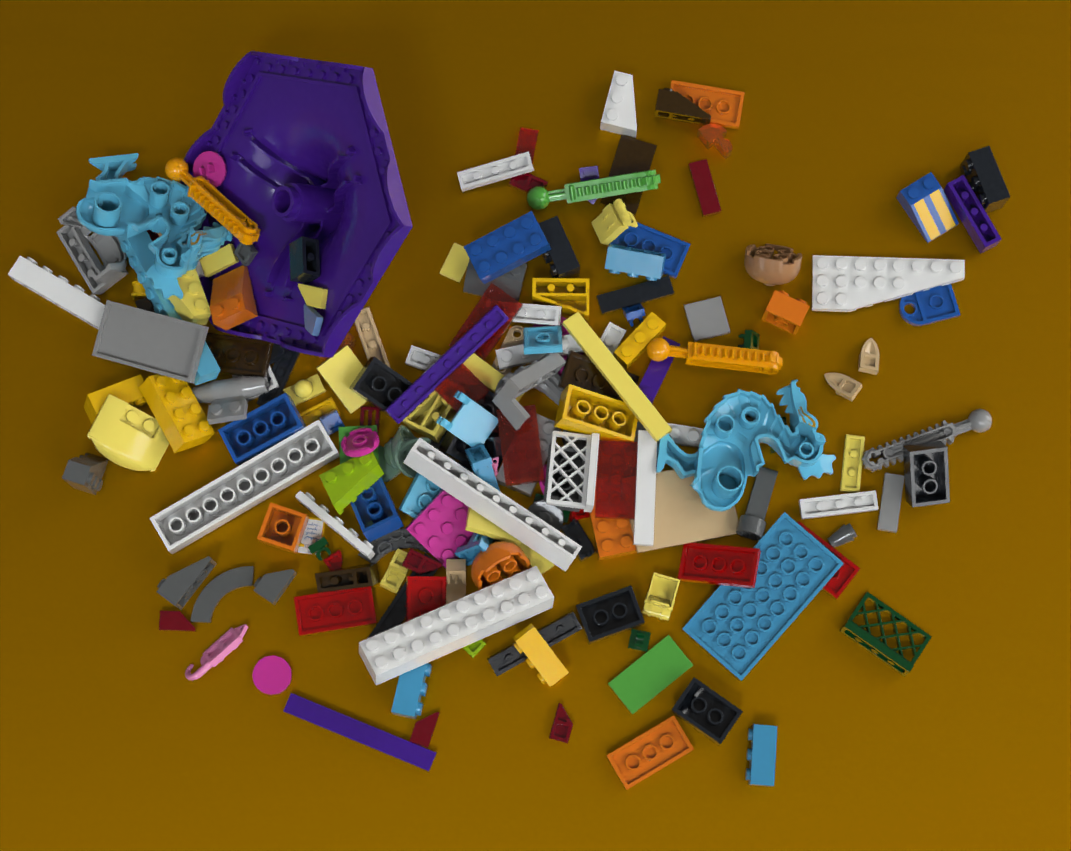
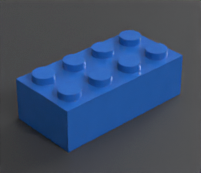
M530 211L464 246V249L483 284H486L551 250V247L533 212Z
M284 393L247 413L246 419L233 421L218 429L235 464L240 466L302 430L306 425L292 398L287 393Z

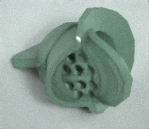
M401 425L395 436L390 438L384 447L378 445L379 464L384 472L382 476L384 482H390L401 472L410 478H414L417 474L415 470L403 463L411 448L419 439L414 436L407 426ZM422 437V438H421V439H423L424 441H426L428 444L431 442V439H430V438H426V437Z

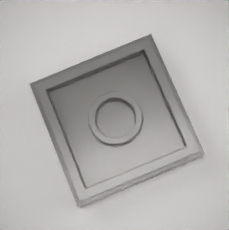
M721 296L684 305L693 342L731 332Z

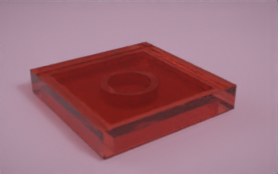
M463 363L434 389L456 413L463 404L453 397L457 390L467 395L476 403L489 392V389Z

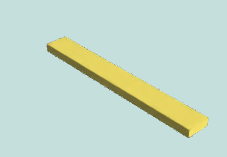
M577 312L563 321L562 325L652 438L657 442L669 434L672 428L580 313Z

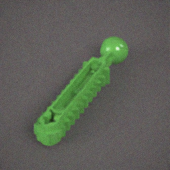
M656 169L567 183L564 184L565 188L547 191L541 186H536L528 191L526 200L532 209L542 210L548 206L549 202L567 199V203L658 189V183H661L660 174H656Z

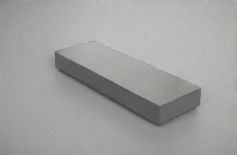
M884 474L877 530L897 532L904 484L903 475Z

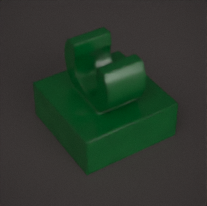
M745 330V334L738 336L740 339H744V344H739L738 347L759 350L760 334L753 330Z
M325 537L308 547L312 555L316 554L320 561L323 560L320 556L322 551H326L329 556L331 555L330 549L327 548L329 543Z
M631 629L628 649L647 652L651 633Z

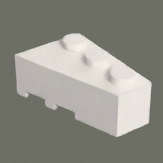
M614 71L601 119L600 130L636 138L637 123L633 75Z

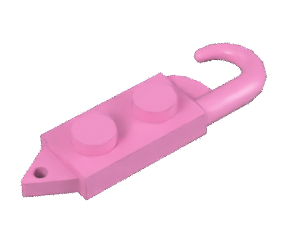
M244 624L234 629L231 627L202 653L203 656L200 660L202 666L197 671L190 674L194 665L190 664L187 667L185 677L188 680H197L210 668L222 662L229 653L243 642L242 638L248 626Z

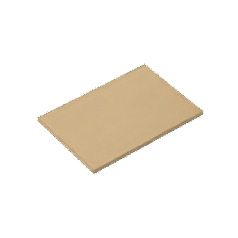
M675 470L656 473L653 546L635 545L637 553L737 534L736 530L739 523L735 505L723 512L710 510L702 504L698 492L690 486L694 481V476L680 479ZM636 476L620 479L632 533L634 532Z

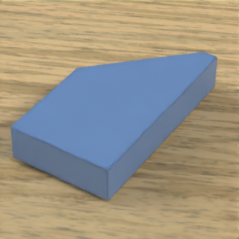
M304 304L305 329L311 335L318 336L324 318L313 307Z

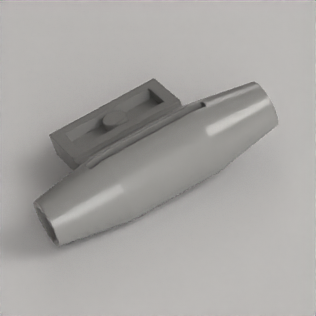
M241 376L211 381L194 387L191 390L199 403H211L208 407L207 421L210 425L246 419L248 409L246 399L268 392L269 382L267 377Z

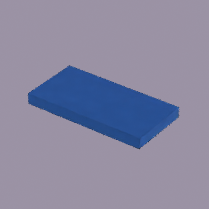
M638 222L636 228L628 226V229L610 243L666 254L663 274L675 279L691 245Z

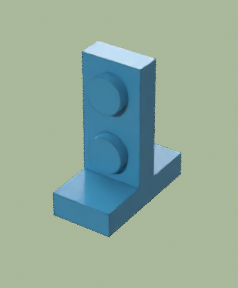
M484 444L465 449L473 474L499 490L492 467V459Z
M473 533L468 544L458 547L454 554L460 559H466L467 566L472 565L476 555L480 551H486L489 547L488 545L492 544L494 539Z

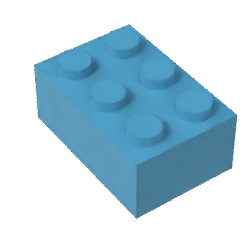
M430 663L399 675L391 710L394 715L417 719V715L421 716L423 704L420 701L421 697L425 696L428 685L425 683V679L430 677L432 665Z

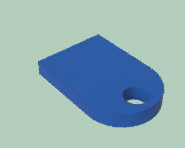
M951 284L933 287L927 291L915 292L912 295L902 297L899 302L901 317L905 322L913 326H924L961 315ZM911 305L914 308V313H906L904 307Z

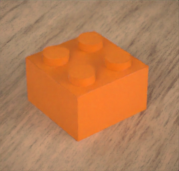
M775 290L761 320L796 335L810 306L802 299L789 297V294L785 291Z
M270 502L257 540L263 544L296 554L309 517L307 514Z

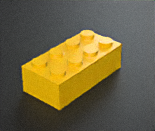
M155 374L148 376L139 386L174 453L204 444L215 433L211 424L209 425L207 417L188 382Z
M569 384L561 392L554 427L578 434L591 435L592 433H600L599 441L626 449L634 442L638 419L623 401Z

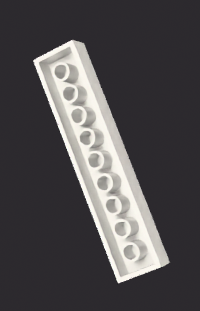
M317 420L150 517V520L167 550L174 554L340 457L321 422Z
M534 566L359 642V654L377 686L553 608L554 595L537 566Z

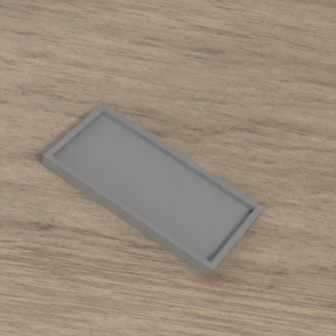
M107 300L92 356L194 384L209 327Z

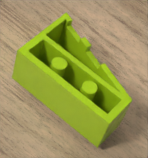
M372 451L361 457H353L320 474L319 477L334 508L341 515L344 512L343 509L351 502L354 503L357 500V496L364 490H368L384 475V472Z

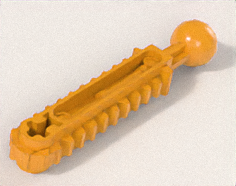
M173 157L167 161L165 165L167 177L175 181L182 180L189 187L188 197L195 200L242 244L252 245L255 241L258 242L261 230L258 229L257 223L253 222L210 184L209 180L202 176L193 177L189 173L188 164L180 157Z
M660 337L652 339L646 348L649 358L656 362L663 361L669 356L685 358L686 365L769 375L777 374L783 366V358L779 357V353L776 351L689 341L686 347L669 345L665 339Z

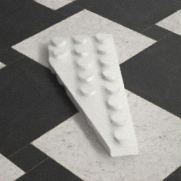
M813 255L812 311L852 312L858 308L870 307L883 301L895 300L922 290L927 291L940 285L944 286L959 282L965 278V260Z

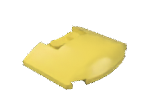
M108 394L87 434L88 439H92L96 446L95 448L104 457L121 467L135 471H155L169 445L166 436L154 417Z

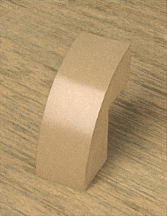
M446 559V604L466 596V559Z

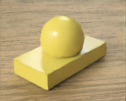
M318 374L305 380H299L296 384L283 389L284 393H287L292 398L295 406L326 392Z

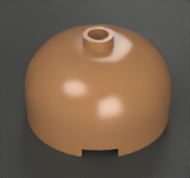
M751 244L745 250L744 266L749 276L754 280L764 283L766 286L782 285L789 283L798 275L801 268L802 254L793 253L794 249L781 245L765 244V246L756 247L755 244Z

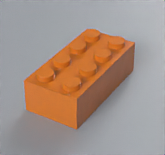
M622 475L596 480L594 507L592 512H589V518L599 561L637 553L636 546L633 545V533L620 482Z

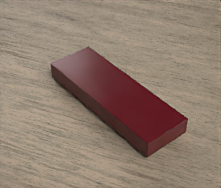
M707 159L689 163L688 167L702 216L706 217L721 213L722 210Z

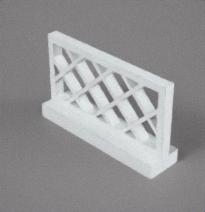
M552 431L546 505L584 509V512H592L595 500L600 433L586 435ZM556 437H562L568 443L560 448L556 443ZM586 440V446L579 450L574 442ZM570 445L577 452L571 458L563 451ZM559 453L567 460L560 466L554 460V457ZM578 456L585 461L584 465L580 468L572 461ZM568 463L575 470L569 476L562 470ZM558 471L565 478L559 484L553 479V475ZM577 473L583 479V482L578 486L571 480ZM567 481L574 488L568 494L560 487ZM556 489L563 495V498L560 500L551 499V493ZM577 492L582 497L581 503L573 502L569 496Z

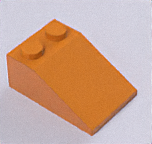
M242 265L213 279L210 301L212 321L214 325L224 330H229L258 316L247 266Z

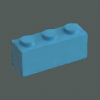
M610 244L607 250L604 269H609V272L614 274L625 272L630 277L641 275L646 276L647 280L657 281L663 275L666 254Z
M753 724L752 728H748V740H751V746L747 748L746 760H750L749 768H746L745 780H749L748 785L774 786L778 726Z

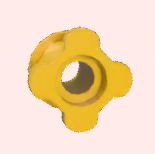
M136 278L132 282L133 293H131V297L133 300L147 297L143 285Z

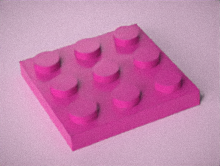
M443 489L405 528L439 563L443 564L445 569L446 559H457L458 556L454 554L457 548L467 545L473 535V532L465 530L468 508Z

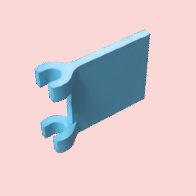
M457 390L453 397L462 402V406L451 422L439 416L436 423L470 447L484 444L500 420L467 395Z

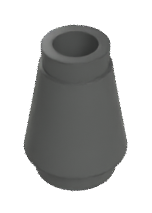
M850 523L847 525L843 524L827 540L835 548L854 541L857 534Z

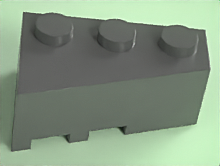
M88 452L85 455H80L79 458L69 459L62 479L74 489L96 495L97 491H100L102 488V477L108 459Z

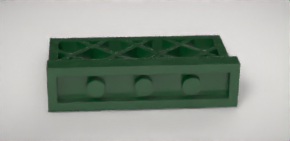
M869 592L865 593L840 630V632L903 676H906L912 670L913 665L932 637ZM867 599L874 603L875 610L866 611L864 603ZM880 612L889 613L891 621L882 622ZM876 613L878 623L869 624L867 614ZM863 615L865 625L859 626L854 623L853 619L855 616ZM903 623L906 625L907 633L898 634L896 624ZM892 624L894 635L885 636L883 626ZM879 626L881 636L874 637L871 635L870 627ZM919 634L925 640L922 644L914 645L912 635ZM909 636L911 646L901 647L899 637ZM895 638L898 648L891 649L888 647L886 639ZM912 649L913 658L911 661L904 658L902 650Z

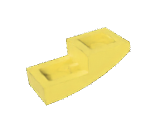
M399 548L396 550L380 582L381 587L395 594L399 592L409 572L408 569L402 567V563L408 554L407 552Z

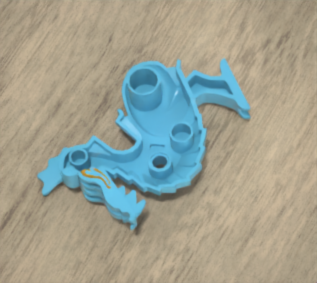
M138 153L89 158V163L100 169L102 173L95 180H89L86 198L80 200L76 206L78 221L90 231L105 236L126 235V238H129L147 230H152L155 233L160 232L162 236L148 245V248L154 253L155 259L154 264L148 269L145 277L153 281V289L161 290L163 300H167L172 295L183 299V292L177 278L182 277L187 271L195 269L200 258L218 251L225 241L231 242L232 233L216 222H213V227L204 226L203 230H198L206 219L207 213L204 212V208L195 200L187 196L188 186L159 176L156 178L143 176V178L135 181L122 178L126 172L136 169L137 164L134 162L138 159Z
M795 379L776 393L777 395H783L779 405H788L785 413H789L790 428L788 425H784L780 414L777 415L773 403L770 404L764 394L759 395L753 391L747 392L738 389L735 393L724 395L723 400L713 407V411L705 418L704 422L706 425L701 433L702 438L696 453L687 454L682 451L669 434L657 441L656 472H661L664 465L667 464L675 470L680 479L694 476V481L690 486L698 492L702 504L710 510L723 512L732 508L741 499L746 486L747 476L755 477L759 472V468L765 465L759 443H765L772 447L782 458L784 464L789 463L792 466L798 467L800 475L804 480L810 476H815L819 479L823 473L832 475L834 472L832 462L836 460V456L822 454L826 439L823 434L816 432L818 421L807 411L806 397L800 391L801 388L796 386L798 379ZM745 416H750L753 421L746 420Z

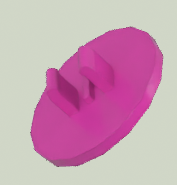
M206 151L198 155L193 165V176L204 177L215 188L223 183L227 173L223 157L213 151Z

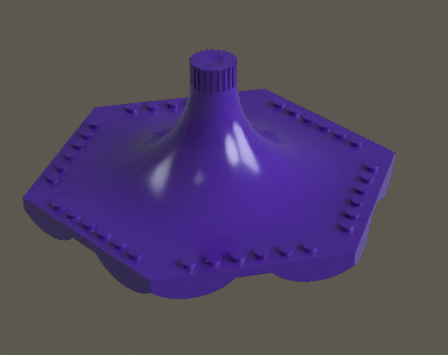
M250 51L236 64L225 83L223 90L224 106L212 128L195 141L184 158L189 166V173L193 176L194 161L201 153L213 151L223 157L227 173L223 183L216 189L253 222L257 223L258 229L261 230L258 242L255 241L252 244L258 253L250 265L247 266L258 316L229 330H224L214 325L212 316H210L209 321L215 329L225 333L264 340L304 354L333 358L413 227L373 68ZM182 180L179 182V183H181V184L187 186ZM204 209V212L207 213L206 219L198 230H203L204 226L213 227V222L220 223ZM232 234V241H225L224 245H221L220 248L233 244L236 250L240 241ZM301 236L319 240L320 277L307 285L328 289L326 309L313 307L324 318L318 336L311 335L305 329L304 304L306 303L298 288L299 282L290 281L289 244ZM240 260L238 263L211 277L202 276L199 278L209 307L213 279L242 266L243 264Z

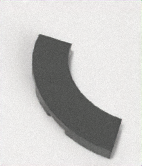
M402 528L369 542L373 546L372 550L375 553L371 560L361 552L358 556L369 563H377L385 555L398 548L417 549L427 554L429 552L406 529Z
M254 566L231 569L214 578L198 596L191 614V622L211 623L217 604L227 593L238 588L253 586Z

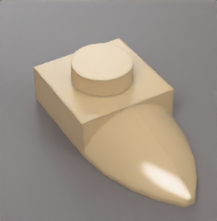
M873 338L868 339L862 347L859 355L858 371L877 375L880 354Z
M824 374L827 383L836 391V394L850 401H853L862 389V383L844 374Z

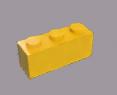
M651 312L614 351L613 356L627 370L646 350L647 344L665 330L666 323Z
M532 623L512 637L516 641L513 645L520 654L524 652L528 657L525 661L530 668L533 669L535 667L539 673L536 676L543 685L547 682L551 687L569 673Z

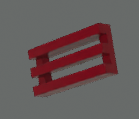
M361 406L360 426H364L365 411H368V425H372V413L376 411L375 425H377L379 436L380 410L377 407Z

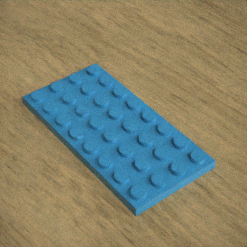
M785 512L753 547L761 551L755 588L720 585L682 628L683 631L740 681L746 677L844 564Z

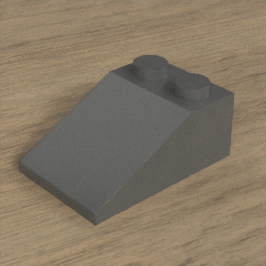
M208 556L169 575L167 579L163 578L158 584L157 588L159 589L156 592L182 610L217 563Z

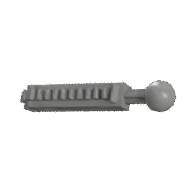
M976 409L970 413L967 420L948 424L944 420L940 424L941 427L935 424L934 429L928 427L927 432L922 429L920 435L914 432L913 437L908 434L906 440L900 437L899 442L894 439L891 445L886 442L884 448L881 445H878L877 449L872 447L864 452L862 458L864 469L874 472L881 470L882 465L888 468L889 462L892 465L896 464V460L900 463L903 462L904 445L941 441L945 445L947 442L951 445L954 442V438L959 434L970 430L978 433L986 432L992 425V416L984 409ZM879 456L881 457L876 461V463H874V461L870 462L869 460L871 457L873 459L878 458Z

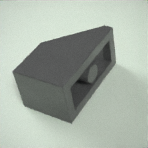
M293 569L265 574L254 583V591L275 606L297 573Z

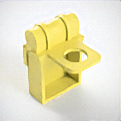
M616 199L613 204L609 203L602 210L603 212L591 222L600 243L609 245L622 232L628 229V226L635 228L638 226L633 214L626 210V205L622 199Z
M654 572L649 591L645 597L642 613L647 614V616L660 618V620L669 621L680 580Z

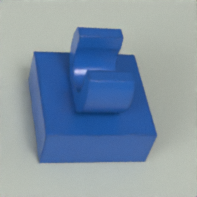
M641 304L622 308L623 314L631 327L634 326L633 320L635 318H638L640 323L644 321L642 316L646 315Z

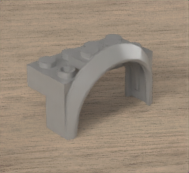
M72 207L58 218L59 222L64 226L56 233L93 294H103L128 274L126 270L127 255L122 251L117 237L97 233L89 236L92 231L78 221L76 207ZM89 242H90V243L93 245V247L96 249L97 253L99 254V256H100V258H101V260H102V262H103V265H102L101 262L99 261L98 257L96 256V254H95V252L93 251L92 247L90 246Z
M547 353L539 361L535 360L525 367L523 365L520 366L514 373H508L498 382L495 397L492 401L516 431L530 418L528 412L516 400L523 393L535 388L559 405L561 392L564 389L558 387L561 378L558 372L566 364V361L559 353H552L550 355Z

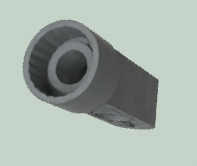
M763 466L759 468L745 514L740 516L736 530L738 535L756 541L763 537L767 524L764 519L778 471Z

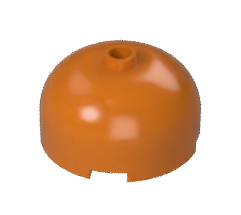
M508 541L495 542L488 545L489 547L486 551H480L476 555L471 566V577L477 589L481 590L504 580L500 573L502 571L509 578L530 569V561L518 545Z

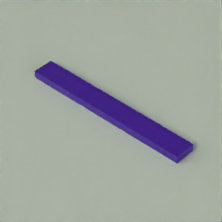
M494 305L396 398L385 411L397 424L402 422L510 318L498 305Z
M293 693L290 694L284 708V712L427 771L430 770L436 756L434 751Z

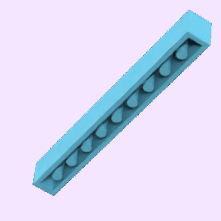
M144 231L129 238H126V235L115 236L120 241L122 251L129 258V264L134 268L139 283L143 285L147 298L151 300L155 313L182 320L174 310V305L169 299L163 300L161 290L153 289V281L145 277L146 272L154 264L155 259L154 253L148 248L149 243L152 242L148 232ZM206 341L196 373L195 385L216 379L221 370Z

